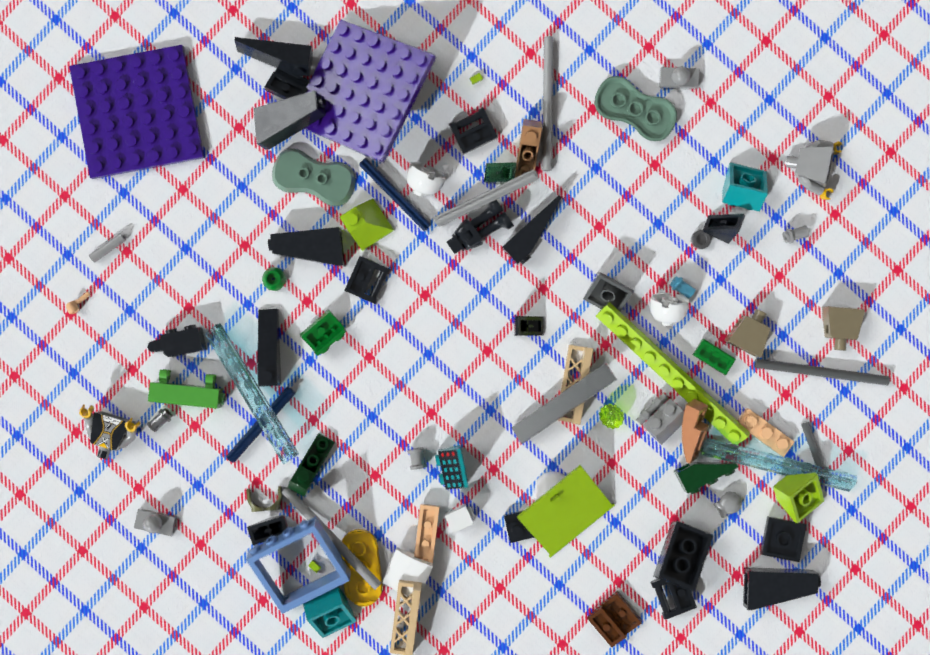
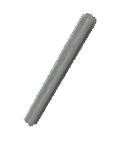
M532 169L435 216L434 222L438 227L447 224L539 179L535 169Z

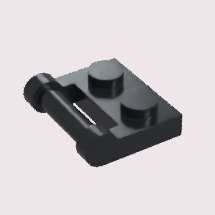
M483 107L478 109V112L458 122L453 121L449 123V127L463 155L498 138ZM479 119L483 120L484 123L460 134L459 129Z
M359 256L344 291L377 304L379 300L377 297L387 275H390L391 269ZM375 269L380 271V274L371 294L367 295L365 294Z
M660 579L650 582L652 588H655L663 610L662 616L664 619H669L697 608L691 591ZM667 584L673 600L674 609H670L662 586Z

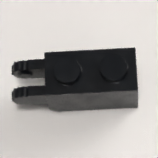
M196 325L185 326L183 331L177 332V328L166 330V334L160 335L159 340L149 342L147 348L149 352L163 351L167 357L207 350L203 329L200 327L196 328Z

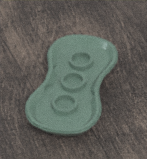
M612 76L607 78L600 85L595 96L594 105L602 117L630 124L647 140H664L672 132L676 124L677 111L669 100L641 93L624 77Z
M298 149L282 151L276 158L272 170L273 182L280 190L287 193H309L330 206H340L347 203L353 194L356 183L355 173L348 165L342 162L316 161Z

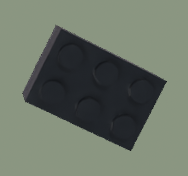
M679 521L671 522L653 577L685 590L695 591L713 535Z

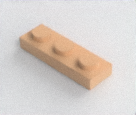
M746 408L737 420L752 436L781 457H784L794 444L792 439L749 408Z
M420 504L414 557L433 563L440 506Z

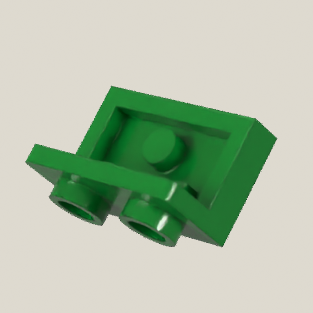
M328 310L300 333V336L313 349L314 353L319 356L327 352L330 345L335 341L341 340L346 333V329L333 313Z

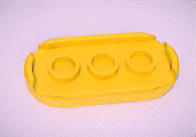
M355 529L348 532L343 537L342 542L381 582L374 590L344 559L351 570L350 581L344 583L345 595L355 605L364 607L376 602L382 593L381 565L378 543L375 536L367 530Z

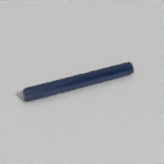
M367 158L360 162L359 166L423 231H426L431 226L430 222Z
M287 387L226 455L230 462L234 463L295 395L296 392L291 387Z

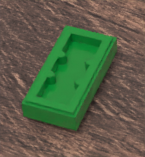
M705 339L700 341L692 354L723 375H727L736 360Z

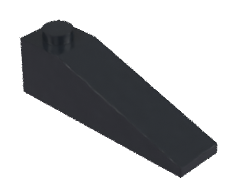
M235 37L234 41L237 52L296 76H310L313 61L312 46Z
M560 195L502 247V250L516 265L520 262L523 265L531 258L529 254L535 247L562 198Z
M278 309L258 310V387L281 385Z

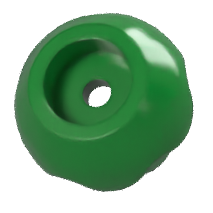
M271 267L263 273L262 282L268 290L278 291L285 285L286 276L282 269Z

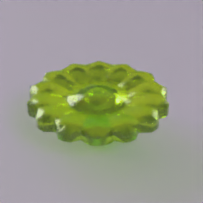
M609 403L600 408L599 419L607 428L615 429L623 424L624 414L617 405Z

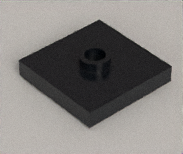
M767 516L760 554L800 562L807 524L800 522L797 524L794 521Z

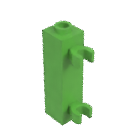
M163 369L159 371V382H150L148 402L215 409L221 408L225 403L223 388H215V374H206L205 387L169 383L171 370Z

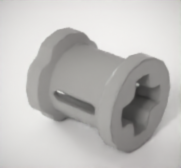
M424 448L407 450L412 464L410 470L427 467L423 455Z

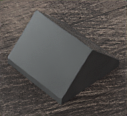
M599 272L594 277L583 300L600 309L610 302L621 311L634 290Z

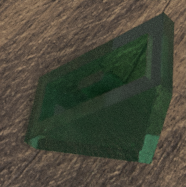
M486 163L484 182L501 185L514 179L517 163Z

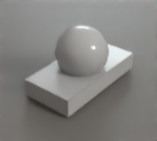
M683 66L677 68L661 67L659 88L698 89L699 68H686Z
M138 509L134 528L147 531L148 533L172 536L177 516Z

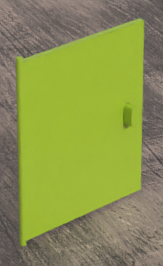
M579 465L516 517L550 554L549 557L551 558L615 505L610 503L582 466Z

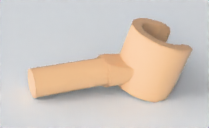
M88 291L75 301L66 304L69 314L80 311L77 305L90 296Z

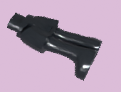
M497 200L489 203L488 208L471 221L465 219L455 230V234L452 235L453 237L446 242L454 254L460 250H470L482 245V240L500 228L510 229L514 227L504 212L478 231L476 229L503 211Z

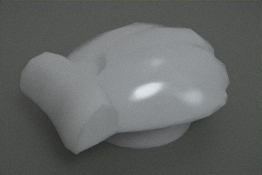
M731 491L726 492L718 502L714 503L722 518L727 514L738 512L742 505L741 496Z

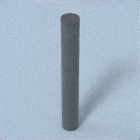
M809 422L801 424L818 474L820 478H825L827 473Z

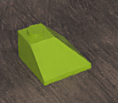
M374 199L357 205L340 216L341 221L362 251L394 231Z
M816 473L787 475L773 486L777 501L797 524L824 502L818 474Z

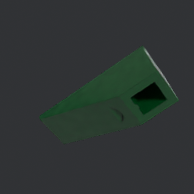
M318 433L292 476L288 488L305 497L335 442Z
M692 462L674 470V473L683 490L687 494H694L699 492L702 486L716 483L719 477L735 473V469L739 465L734 462Z

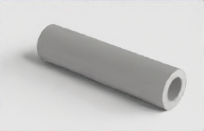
M119 233L89 254L90 259L94 263L125 242V237Z

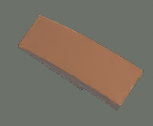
M696 399L686 404L682 422L683 450L686 462L689 464L698 458L709 425L703 422L708 405Z

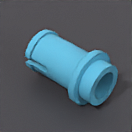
M676 276L670 284L672 290H677L690 299L696 289L684 282L682 277L678 278Z

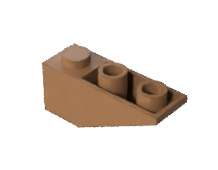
M523 119L514 178L536 167L542 132L541 121Z

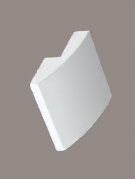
M396 548L382 583L397 591L399 580L421 582L422 593L433 568V563L414 557V553ZM402 586V593L409 596L413 593V588Z

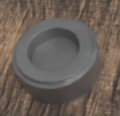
M698 230L692 234L691 243L696 249L707 248L711 243V236L703 230Z

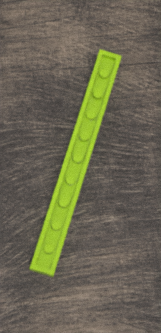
M609 302L597 313L596 317L688 403L696 399L708 405L704 418L734 446H737L749 437L750 432L615 306Z

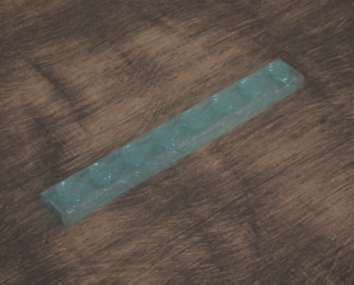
M221 323L214 325L205 334L281 462L283 465L299 455V452Z
M707 438L701 448V455L784 476L816 473L818 474L820 485L848 492L857 483V476L847 472H840L827 467L776 456L772 453H765L752 448L721 442L716 439Z

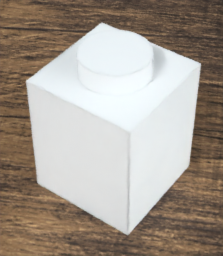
M466 503L445 513V518L452 533L474 524L473 518L476 517L471 507L468 508Z

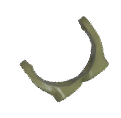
M278 486L277 501L267 508L256 505L252 501L251 490L247 489V501L251 507V512L280 509L282 486Z

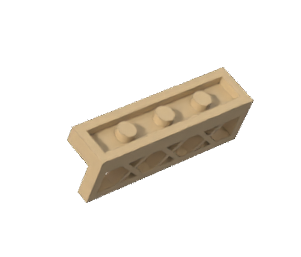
M568 346L560 394L589 374L593 354L592 348ZM572 349L583 351L582 359L577 363L571 358ZM575 367L579 372V377L572 382L568 377V372ZM584 403L573 409L572 418L562 417L559 421L580 425Z
M399 580L390 653L413 655L422 587L421 582ZM402 586L412 587L413 593L406 597L402 593ZM404 603L411 608L405 615L399 609ZM404 620L408 625V629L401 632L397 625ZM402 638L406 643V648H396L395 642Z

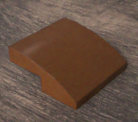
M618 591L600 604L587 617L589 622L611 647L625 639L627 633L642 624V619Z

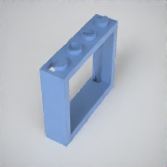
M316 516L308 521L303 520L294 528L289 527L278 536L269 537L260 545L255 544L254 548L248 550L246 557L247 563L282 614L350 581L351 570ZM312 533L336 570L283 596L259 559Z

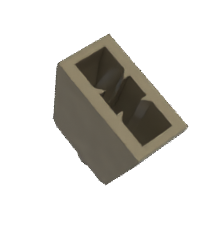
M822 307L825 338L835 339L834 350L846 351L847 340L858 339L865 314L864 309Z
M756 309L752 318L742 316L724 341L754 357L761 358L770 332V327L762 324L767 314Z

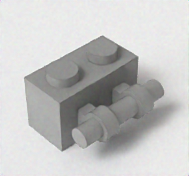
M664 393L658 398L656 397L653 403L646 410L641 411V415L636 419L639 424H643L647 432L661 445L682 425L684 410L671 398L663 404L668 399Z

